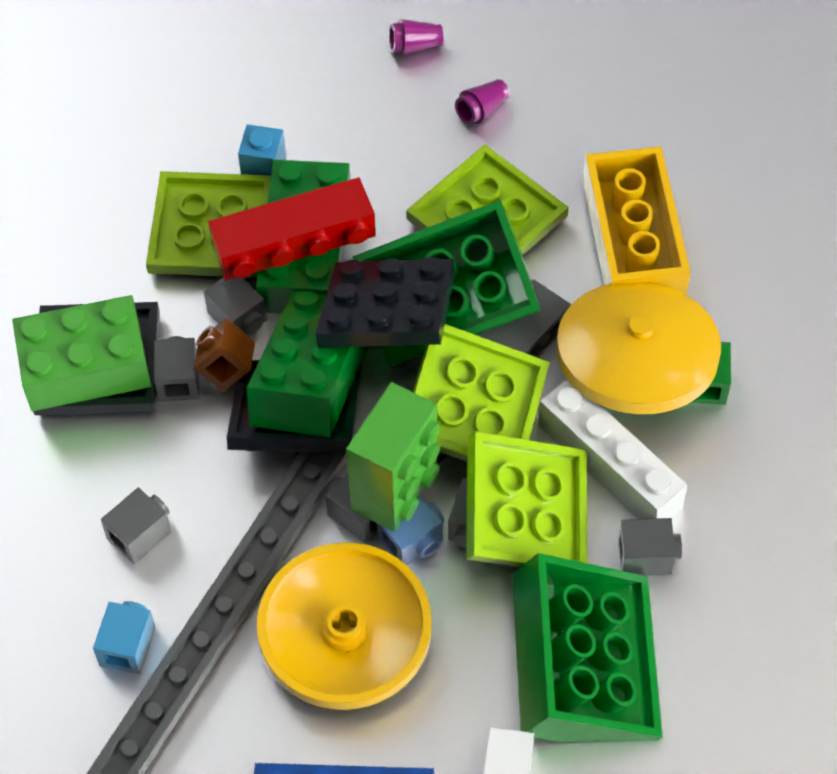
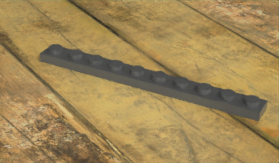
M300 452L87 774H144L323 499L329 485L345 465L347 454Z

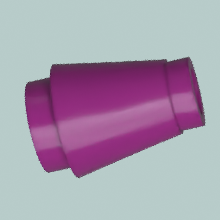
M399 19L397 23H390L389 25L390 49L392 52H399L400 55L443 45L444 34L441 24Z
M496 79L495 81L464 90L459 94V98L455 100L456 113L468 125L473 123L480 124L504 100L509 98V89L504 81Z

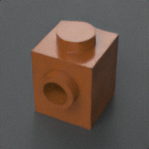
M225 318L215 327H207L199 335L196 341L198 347L193 368L222 392L251 371L255 341L230 320Z

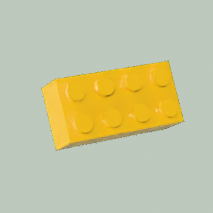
M662 147L586 154L583 185L604 285L651 282L673 288L687 295L691 272Z

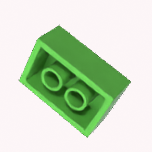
M133 295L12 319L22 387L31 412L152 387Z
M393 382L389 384L346 448L352 511L393 532H396L403 520L408 522L413 517L419 504V494L424 487L429 489L434 484L440 471V466L437 465V456L440 451V445L437 444V435L440 430V424L437 423L436 403Z

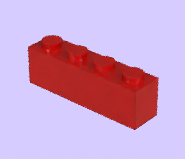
M360 177L207 221L211 244L225 281L234 278H245L254 272L274 266H285L301 258L322 255L329 250L349 244H360L369 238L376 237L375 213Z

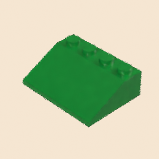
M501 200L352 256L353 260L360 262L384 261L392 258L398 260H423L429 257L454 259L455 276L445 324L474 335L541 311L519 243ZM426 345L383 346L390 367L422 356Z
M537 553L512 573L520 731L535 733L534 738L556 742L650 741L663 738L648 576Z

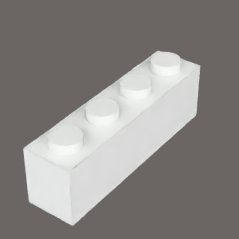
M568 380L564 381L540 401L538 426L560 446L587 450V472L638 519L671 518L683 508L687 484L601 405L583 396Z

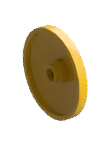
M639 282L607 284L593 289L578 298L567 309L560 321L556 348L558 363L564 376L575 389L589 400L619 412L656 414L687 405L704 393L717 373L721 354V341L713 319L695 300L678 290L664 285Z
M332 543L310 549L298 555L283 566L270 581L262 596L257 615V635L264 662L273 677L283 688L300 700L328 709L349 710L368 707L399 692L410 682L422 666L431 640V609L420 580L397 557L382 549L366 544Z

